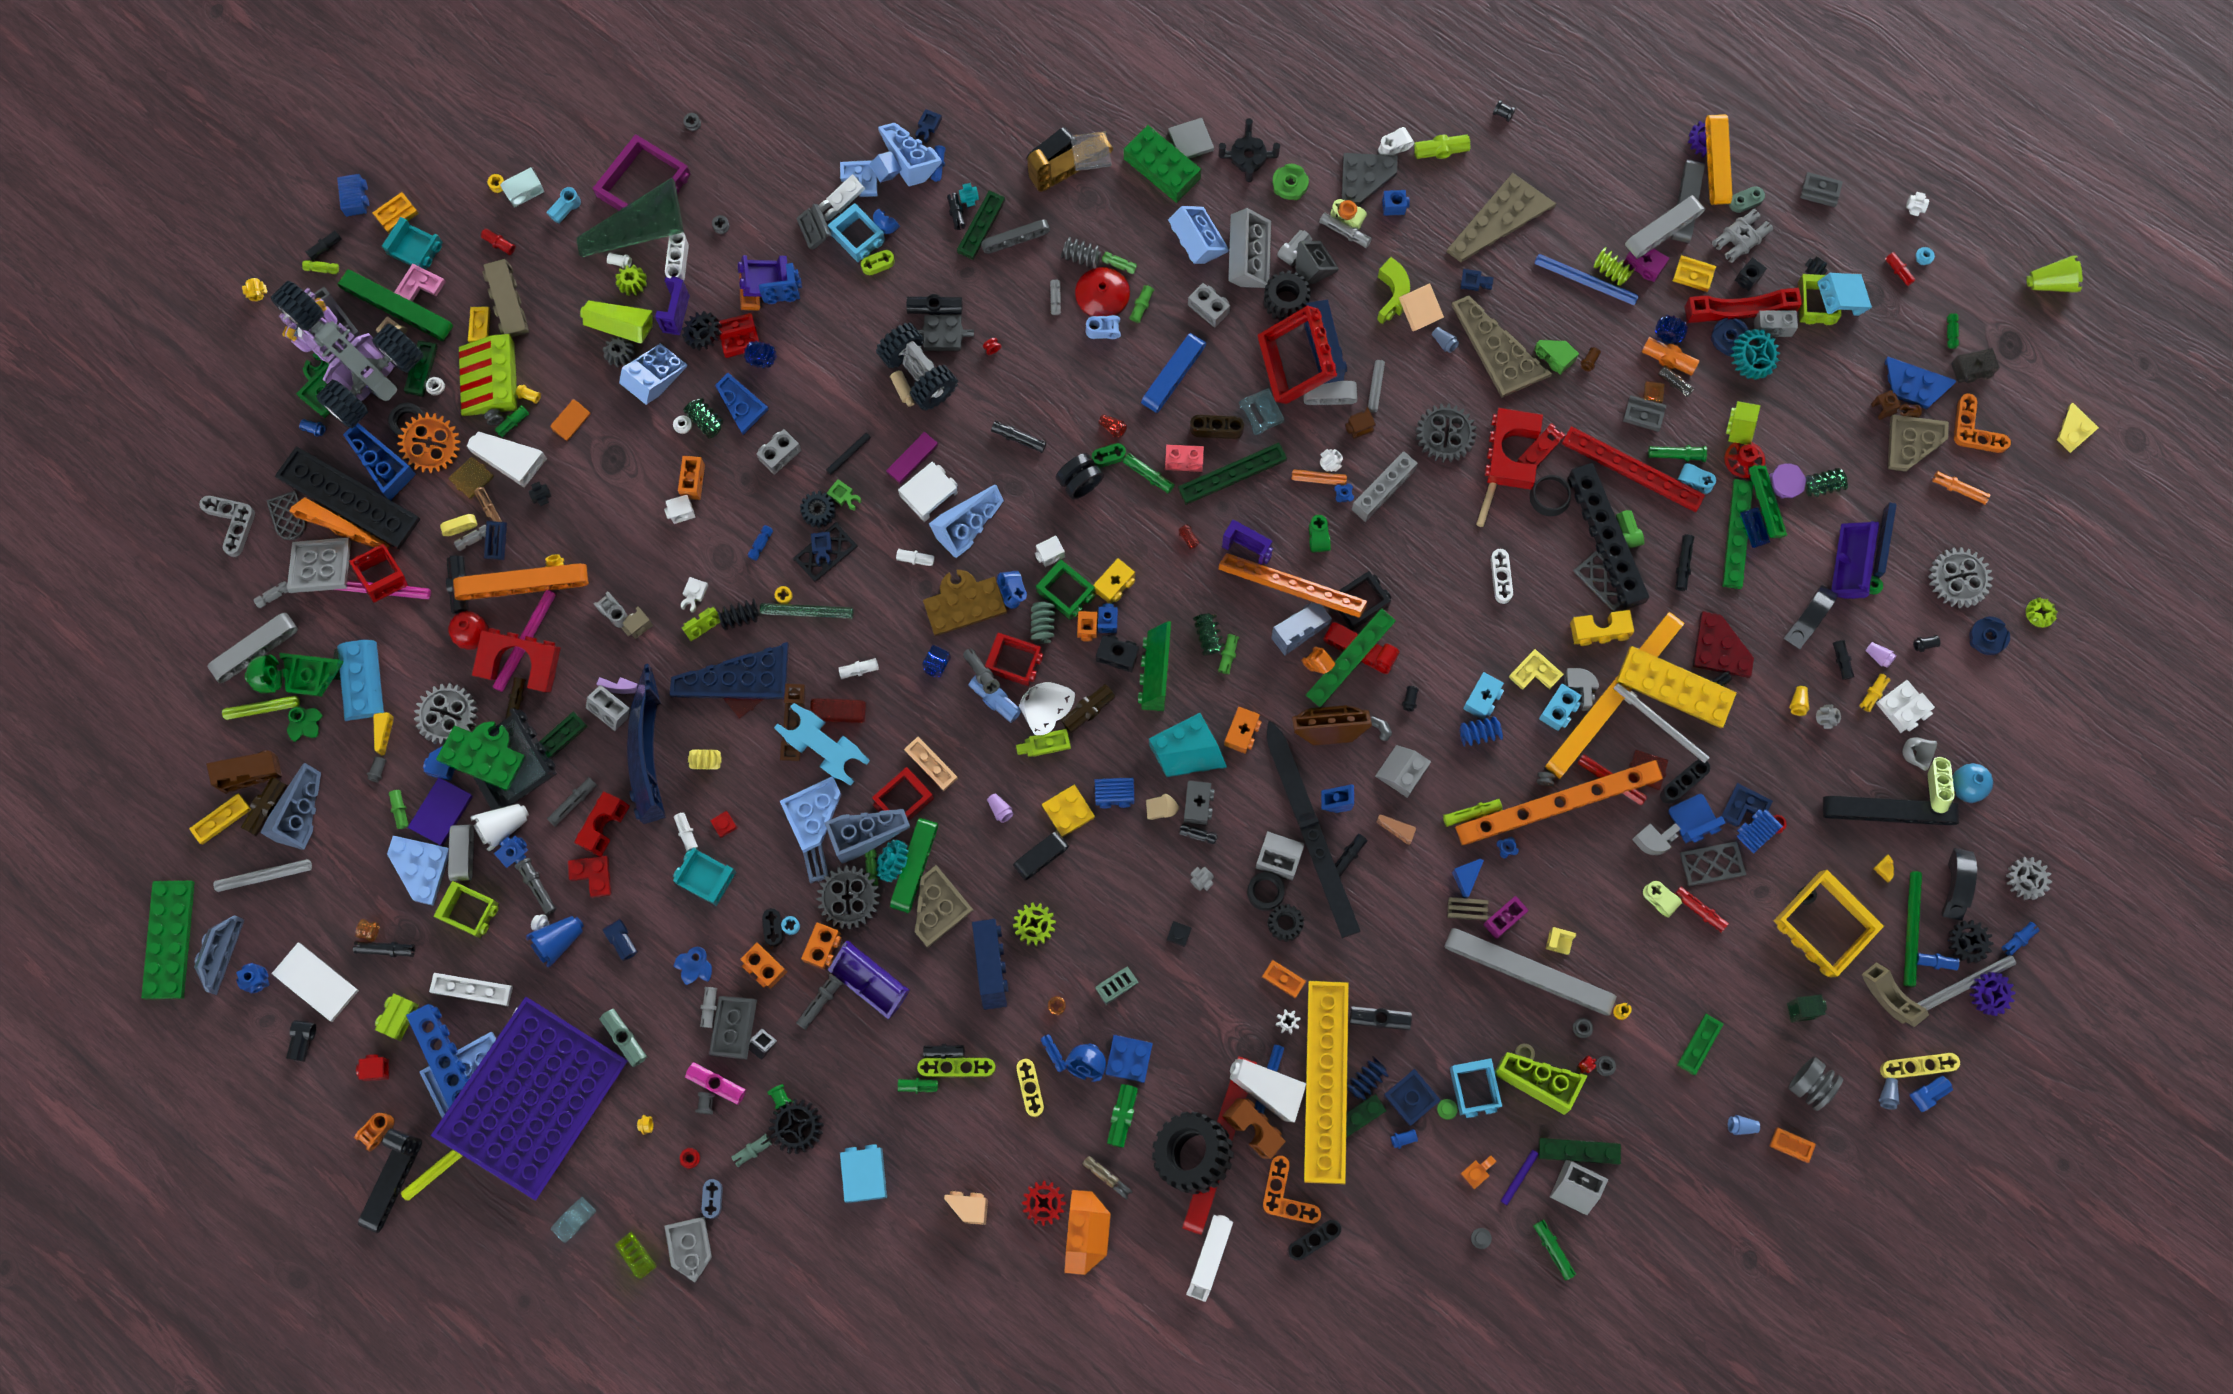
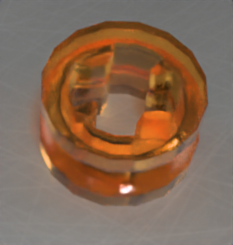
M1055 996L1049 1000L1048 1009L1050 1013L1060 1015L1065 1011L1066 1004L1063 998ZM1055 1001H1060L1059 1004L1063 1005L1058 1011H1054V1007L1051 1008V1004H1055Z

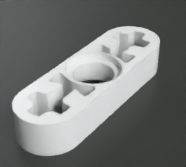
M1497 549L1491 556L1495 599L1499 603L1505 604L1513 596L1510 561L1507 551ZM1497 555L1504 558L1501 562L1502 567H1499V560L1495 559ZM1504 572L1507 575V579L1504 581L1499 580L1497 573ZM1504 585V591L1506 594H1508L1506 598H1503V595H1499L1501 594L1502 586Z

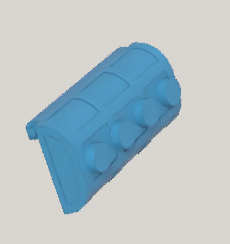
M357 640L339 644L337 646L338 658L343 661V665L340 668L344 720L370 718L374 714L384 713L377 642L374 640Z

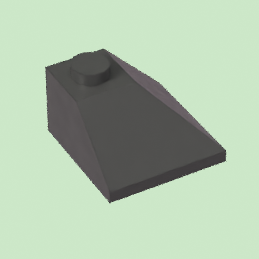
M1300 241L1298 243L1296 271L1299 273V277L1303 276L1305 278L1304 282L1308 281L1309 284H1315L1339 270L1321 241Z

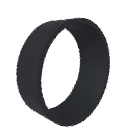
M1547 475L1540 478L1530 490L1531 505L1538 513L1544 516L1562 514L1568 508L1571 500L1569 484L1563 478L1556 475ZM1543 480L1558 481L1568 492L1569 498L1567 502L1559 508L1543 506L1536 497L1535 490L1537 484Z

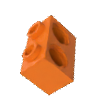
M816 922L801 958L803 962L826 970L827 966L830 967L834 959L832 953L835 948L839 947L842 937H840L841 933L836 929ZM826 933L832 935L829 942L822 941V936ZM817 952H824V957L821 960H814V955Z
M757 942L740 959L744 963L742 967L749 974L754 972L758 976L756 981L763 988L767 985L771 989L787 973ZM754 956H760V962L757 965L751 964V959ZM773 969V977L765 978V972Z

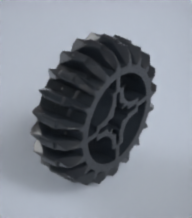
M793 1099V1106L786 1101L785 1105L787 1108L784 1109L783 1106H779L781 1112H773L777 1116L776 1120L773 1118L769 1120L775 1124V1126L769 1127L770 1131H775V1133L770 1135V1138H778L775 1140L774 1145L777 1146L782 1143L780 1150L784 1151L788 1147V1154L792 1153L793 1148L797 1155L800 1153V1148L806 1153V1145L813 1149L814 1145L811 1142L813 1140L815 1142L820 1141L815 1137L816 1134H823L822 1131L817 1130L818 1127L824 1126L821 1122L817 1123L818 1120L822 1119V1115L815 1116L819 1110L817 1108L811 1110L812 1103H808L805 1107V1100H801L798 1105L797 1099ZM794 1111H804L810 1118L799 1120ZM788 1114L789 1123L781 1129L782 1120ZM794 1120L798 1124L801 1123V1126L798 1127V1133L794 1129L790 1130L794 1127ZM812 1124L811 1133L804 1140L803 1132L806 1127ZM794 1134L799 1143H789L783 1138V1135Z

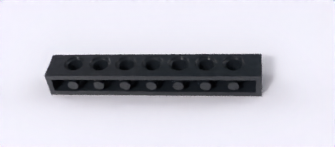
M1593 463L1572 469L1568 476V483L1575 491L1577 504L1581 505L1583 519L1587 520L1589 524V533L1596 541V550L1598 554L1603 556V566L1610 574L1612 587L1616 588L1619 604L1623 605L1624 610L1646 603L1650 596ZM1582 484L1588 485L1590 489L1583 488ZM1589 501H1594L1597 505L1593 506ZM1596 517L1602 518L1604 522H1598ZM1603 534H1608L1611 539L1604 538ZM1610 551L1617 552L1618 556H1613ZM1617 568H1623L1625 570V573L1619 572ZM1624 584L1630 585L1632 590L1626 589Z

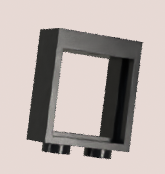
M1370 571L1338 590L1347 594L1368 581L1382 600L1363 613L1360 618L1338 611L1351 630L1374 617L1381 608L1383 610L1388 608L1391 603L1389 592L1386 589H1382L1378 577L1375 574L1372 575Z

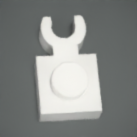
M689 577L683 592V596L687 598L681 602V608L684 610L686 605L691 604L690 611L694 613L696 610L695 602L696 600L702 602L708 584Z

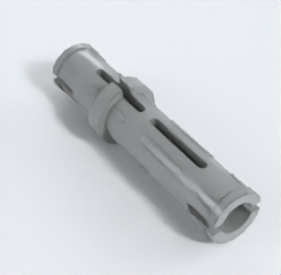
M1326 212L1320 218L1319 223L1326 225L1347 237L1349 241H1354L1364 248H1367L1372 240L1371 237L1358 231L1359 229L1356 227L1352 228Z

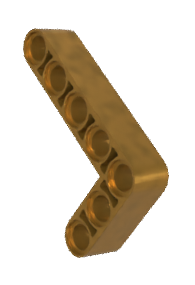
M1099 133L1050 161L1047 160L1040 149L1035 150L1027 158L1029 178L1037 190L1043 192L1108 156L1113 151V147L1105 135Z

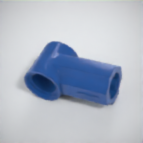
M1940 1076L1927 1086L1918 1088L1909 1096L1920 1112H1924L1937 1103L1936 1101L1953 1091V1088L1948 1079Z

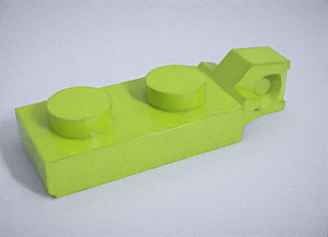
M1067 729L1049 732L1045 735L1030 736L1028 739H1025L1024 744L1016 745L1017 754L1028 753V757L1071 749Z

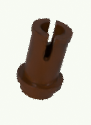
M1591 347L1585 359L1581 361V368L1588 372L1593 370L1601 351Z
M1903 404L1899 409L1904 411L1900 412L1902 416L1918 418L1922 414V409L1917 404Z

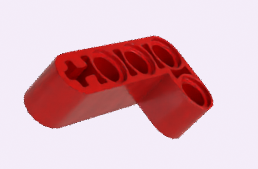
M1332 622L1323 640L1330 646L1344 652L1358 634L1336 622ZM1376 644L1361 662L1383 674H1389L1400 651L1390 644H1384L1383 647Z

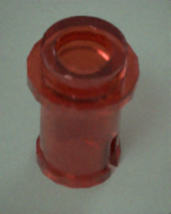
M1186 524L1178 530L1180 532L1179 536L1183 537L1189 549H1193L1200 542L1192 532V527Z

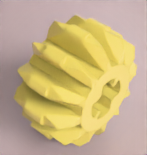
M691 750L688 756L689 767L691 769H719L722 758L721 752L718 750Z

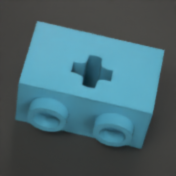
M1483 672L1463 709L1482 720L1486 715L1490 716L1495 708L1492 705L1494 700H1499L1504 692L1501 689L1504 683ZM1484 694L1488 695L1486 700L1483 699Z

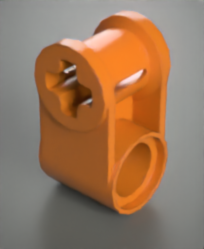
M1316 646L1306 658L1304 657L1301 660L1310 671L1322 674L1329 672L1335 666V662L1323 648Z
M376 1113L358 1130L354 1138L366 1145V1149L370 1152L380 1144L387 1131L393 1128L394 1118L390 1114ZM384 1117L385 1124L383 1127H380L379 1121Z

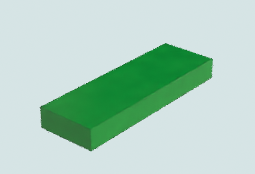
M1704 1014L1677 1066L1695 1076L1724 1024L1712 1016Z

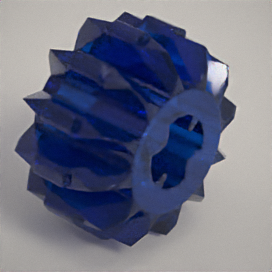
M1666 315L1658 321L1655 333L1662 341L1676 345L1677 343H1682L1687 334L1688 327L1685 321H1681V318H1676L1674 315L1672 317Z
M763 341L749 342L744 351L746 362L750 363L751 366H757V368H769L776 359L775 348Z

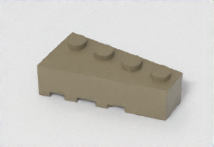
M506 259L484 264L485 271L482 272L485 281H488L490 285L488 293L495 302L493 310L496 317L499 316L501 323L498 326L501 334H509L512 338L529 333L524 311L519 306L522 303L517 290L515 291L514 289L517 287V284L512 275V266Z

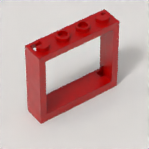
M1306 306L1257 335L1275 402L1288 404L1337 376L1336 365L1331 355V347L1328 344L1326 330L1321 319L1322 315L1318 308ZM1308 321L1322 372L1289 390L1276 339Z

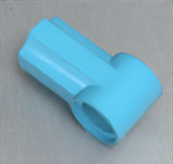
M571 187L564 188L561 191V197L546 212L558 224L571 210L577 209L581 204L580 197Z

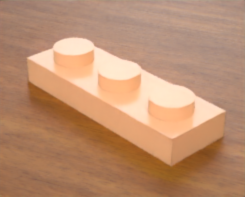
M919 737L904 749L943 791L958 779Z

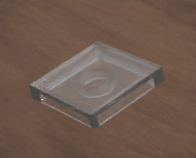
M1106 131L1071 136L1076 171L1111 166Z

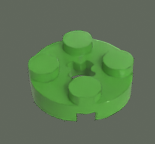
M1286 164L1285 167L1278 168L1275 171L1272 185L1276 195L1288 200H1299L1307 191L1309 178L1301 166ZM1293 179L1295 184L1289 185L1286 181Z

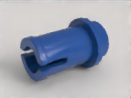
M302 419L299 424L300 430L313 433L317 437L323 436L326 430L325 425L321 422L315 423Z
M1411 1129L1400 1134L1394 1133V1136H1391V1142L1394 1148L1398 1147V1149H1401L1403 1145L1418 1142L1415 1130Z

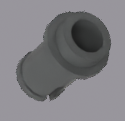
M374 757L370 772H367V779L379 782L383 778L381 775L387 760L381 757Z

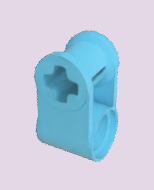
M1688 463L1684 464L1677 479L1703 494L1710 493L1716 484L1714 474Z

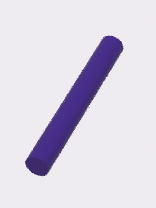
M1532 1150L1502 1197L1500 1202L1506 1206L1539 1154L1536 1151Z

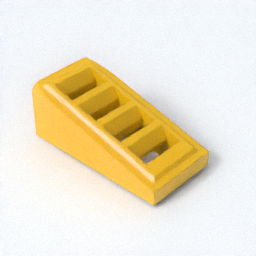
M377 713L373 715L374 750L381 756L385 755L394 720L390 713Z

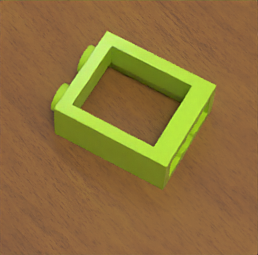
M1803 274L1799 279L1798 288L1802 301V306L1799 309V322L1833 325L1840 319L1841 310H1837L1832 314L1807 312L1806 289L1820 290L1817 282L1826 275Z
M452 881L434 917L481 939L482 935H485L489 929L488 923L491 918L497 914L499 903ZM462 892L488 904L475 930L449 918Z

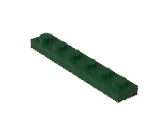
M1276 443L1178 486V491L1185 505L1281 464L1287 461V457L1280 443Z

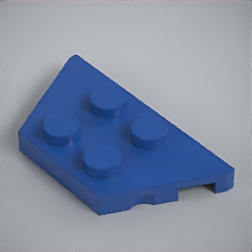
M1887 357L1885 359V365H1887L1889 373L1887 375L1888 382L1891 385L1890 391L1892 390L1899 400L1910 404H1917L1921 408L1928 409L1956 383L1954 379L1894 358Z

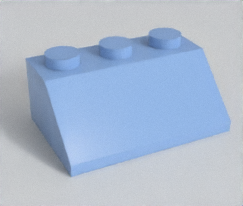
M1181 206L1168 219L1172 230L1177 234L1181 245L1186 249L1189 259L1194 264H1205L1229 251L1204 207Z

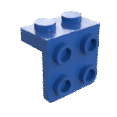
M793 263L786 264L788 281L759 285V291L764 303L775 304L780 301L792 302L800 299L799 289L802 288L801 277H799L798 269L795 270Z
M1703 794L1689 798L1670 807L1668 810L1674 823L1681 828L1679 833L1685 844L1691 841L1696 843L1704 839V835L1708 833L1711 835L1716 834L1722 830L1721 827L1725 824L1722 816L1716 819Z

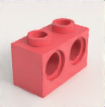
M1166 445L1165 470L1202 472L1204 446Z

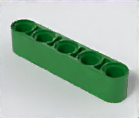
M923 818L918 819L908 848L909 852L906 855L908 857L907 863L901 869L902 873L899 875L890 908L910 913L937 833L938 823Z

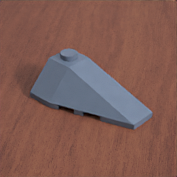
M904 809L880 811L879 813L871 814L861 813V815L851 816L847 814L824 822L835 853L842 864L864 855L910 828Z

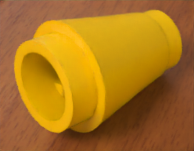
M1796 687L1789 707L1792 714L1804 716L1809 711L1807 687Z

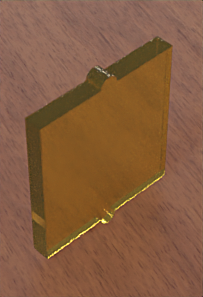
M472 456L448 479L457 487L458 491H462L471 499L475 495L474 491L479 487H484L494 476L485 469L484 464H480Z

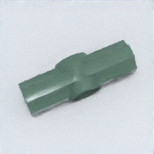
M613 1008L605 1012L599 1019L631 1066L635 1067L644 1062L647 1055ZM623 1033H627V1040L623 1043H620V1035Z

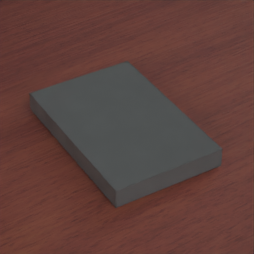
M719 996L709 1051L710 1056L747 1060L757 1004L756 999Z

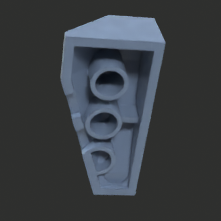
M306 763L302 764L268 816L260 832L261 834L277 843L302 850L305 849L313 832L312 820L316 812L314 806L319 791L321 772Z

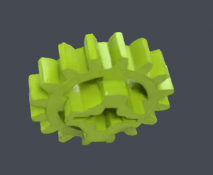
M1032 902L1030 908L1025 904L1024 911L1018 909L1020 916H1014V920L1018 923L1013 924V928L1018 929L1015 932L1016 936L1022 935L1020 937L1021 942L1026 939L1027 945H1030L1032 941L1035 946H1038V941L1045 944L1044 938L1051 939L1049 933L1055 932L1051 925H1055L1056 921L1051 920L1054 914H1048V907L1043 910L1041 903L1038 907H1035L1034 902ZM1033 912H1039L1042 915H1034ZM1026 916V923L1021 926L1022 920ZM1031 921L1039 922L1038 927L1034 928V926H1031ZM1048 922L1047 929H1046V931L1043 933V932H1042L1043 925H1045V924ZM1028 933H1033V934L1036 935V937H1031V936H1028L1027 934H1028Z

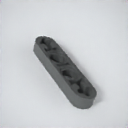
M1039 220L986 238L981 242L984 253H993L1043 236L1050 231L1047 220Z

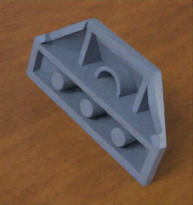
M233 915L209 928L202 938V947L195 957L194 968L205 991L217 995L244 923V919Z

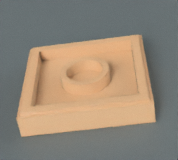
M1430 283L1399 297L1412 331H1416L1444 318Z

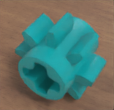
M971 183L963 184V189L959 190L961 204L966 203L967 207L975 206V201L979 200L977 187H972Z

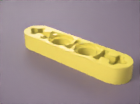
M1953 1053L1896 1059L1884 1062L1880 1067V1072L1884 1078L1894 1079L1946 1073L1957 1070L1960 1066V1060ZM1948 1057L1949 1060L1954 1062L1951 1068L1948 1064L1940 1066V1062L1947 1061ZM1927 1059L1932 1060L1935 1064V1068L1932 1071L1925 1067ZM1907 1062L1914 1064L1915 1071L1913 1073H1909L1906 1070L1905 1065ZM1889 1065L1891 1068L1900 1066V1070L1892 1072V1075L1886 1071V1068Z

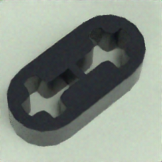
M770 908L762 916L764 939L768 945L776 947L783 941L782 919L776 909ZM770 913H773L774 916H777V918L773 920L774 926H771L770 920L767 919V917H770ZM772 929H774L775 934L779 936V938L775 939V942H772L771 939H768L770 936H772Z

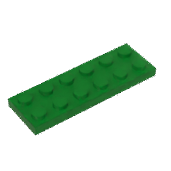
M153 881L142 999H184L194 881Z

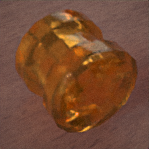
M361 919L356 928V937L360 939L364 937L368 941L373 942L379 932V923H369L368 920Z

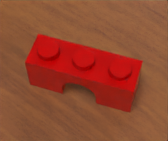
M603 791L574 843L601 857L610 842V839L603 835L605 824L612 820L621 823L630 805Z

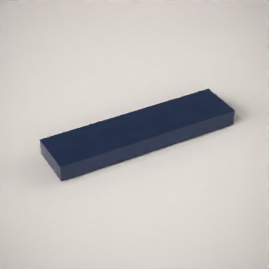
M1889 502L1883 510L1872 575L1881 578L1886 572L1896 503Z

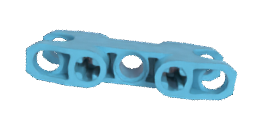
M793 703L791 708L801 719L799 727L794 730H787L777 724L774 728L784 737L787 743L799 752L803 753L806 747L809 746L825 759L819 767L832 777L840 779L851 786L854 781L844 771L845 762L854 758L867 765L870 760L846 737L842 736L837 743L820 731L826 722L811 711Z

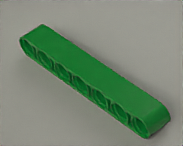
M349 269L346 270L337 283L338 287L345 292L440 341H444L454 327L445 318Z

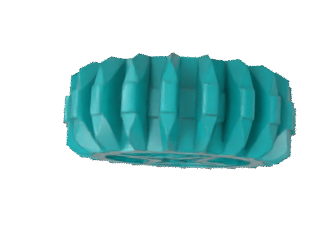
M1758 329L1748 330L1744 334H1740L1738 339L1734 341L1736 346L1731 348L1734 353L1730 356L1734 357L1735 361L1731 364L1737 365L1735 370H1741L1740 375H1746L1747 379L1757 380L1765 378L1773 373V369L1777 368L1775 363L1780 360L1776 356L1780 352L1776 351V348L1779 345H1774L1776 339H1770V333L1765 334V330L1758 331ZM1751 340H1754V341L1757 342L1756 345H1750V344H1748V343H1749ZM1760 363L1762 365L1759 369L1753 367L1754 364Z

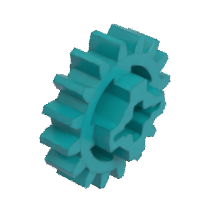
M897 839L892 840L891 843H887V847L883 848V853L878 857L877 864L879 866L876 869L878 872L877 876L880 879L892 882L893 879H897V876L902 873L901 869L906 866L908 859L906 855L909 850H906L907 845Z

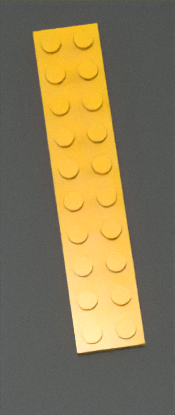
M1308 982L1304 1183L1345 1184L1349 985L1346 982Z

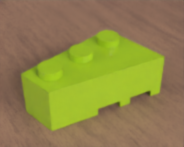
M1737 401L1736 408L1732 407L1726 434H1729V442L1745 445L1751 444L1760 405Z

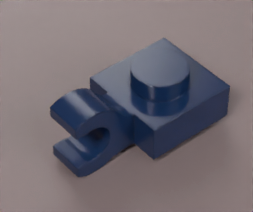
M1463 269L1460 289L1479 291V286L1484 289L1492 290L1494 278L1481 276L1482 271Z

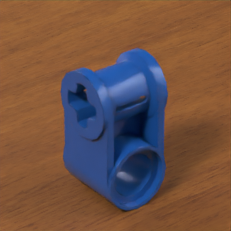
M1010 571L998 574L997 584L1005 605L1010 609L1017 608L1020 602L1024 601L1027 597L1020 572Z

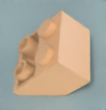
M950 1191V1195H945L944 1199L963 1222L986 1225L988 1199L984 1198V1195L981 1193H970V1196H963L964 1193Z

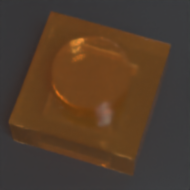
M1646 381L1643 399L1662 404L1664 384Z

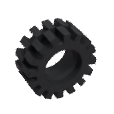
M1281 904L1279 907H1275L1271 911L1267 923L1269 932L1273 934L1272 936L1278 938L1279 941L1285 940V942L1288 940L1292 941L1295 937H1298L1304 925L1301 911L1297 910L1295 906H1290V904ZM1281 916L1291 917L1293 927L1289 930L1281 929L1278 925V919Z

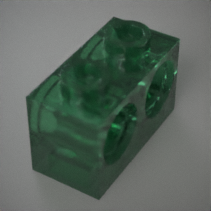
M1822 994L1798 997L1787 1003L1791 1023L1815 1020L1825 1015V1011H1827V1004L1822 998Z

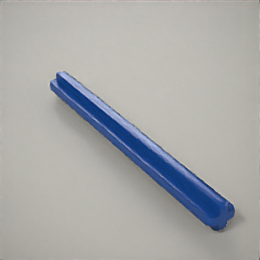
M1539 254L1535 260L1536 265L1632 305H1635L1637 302V294Z

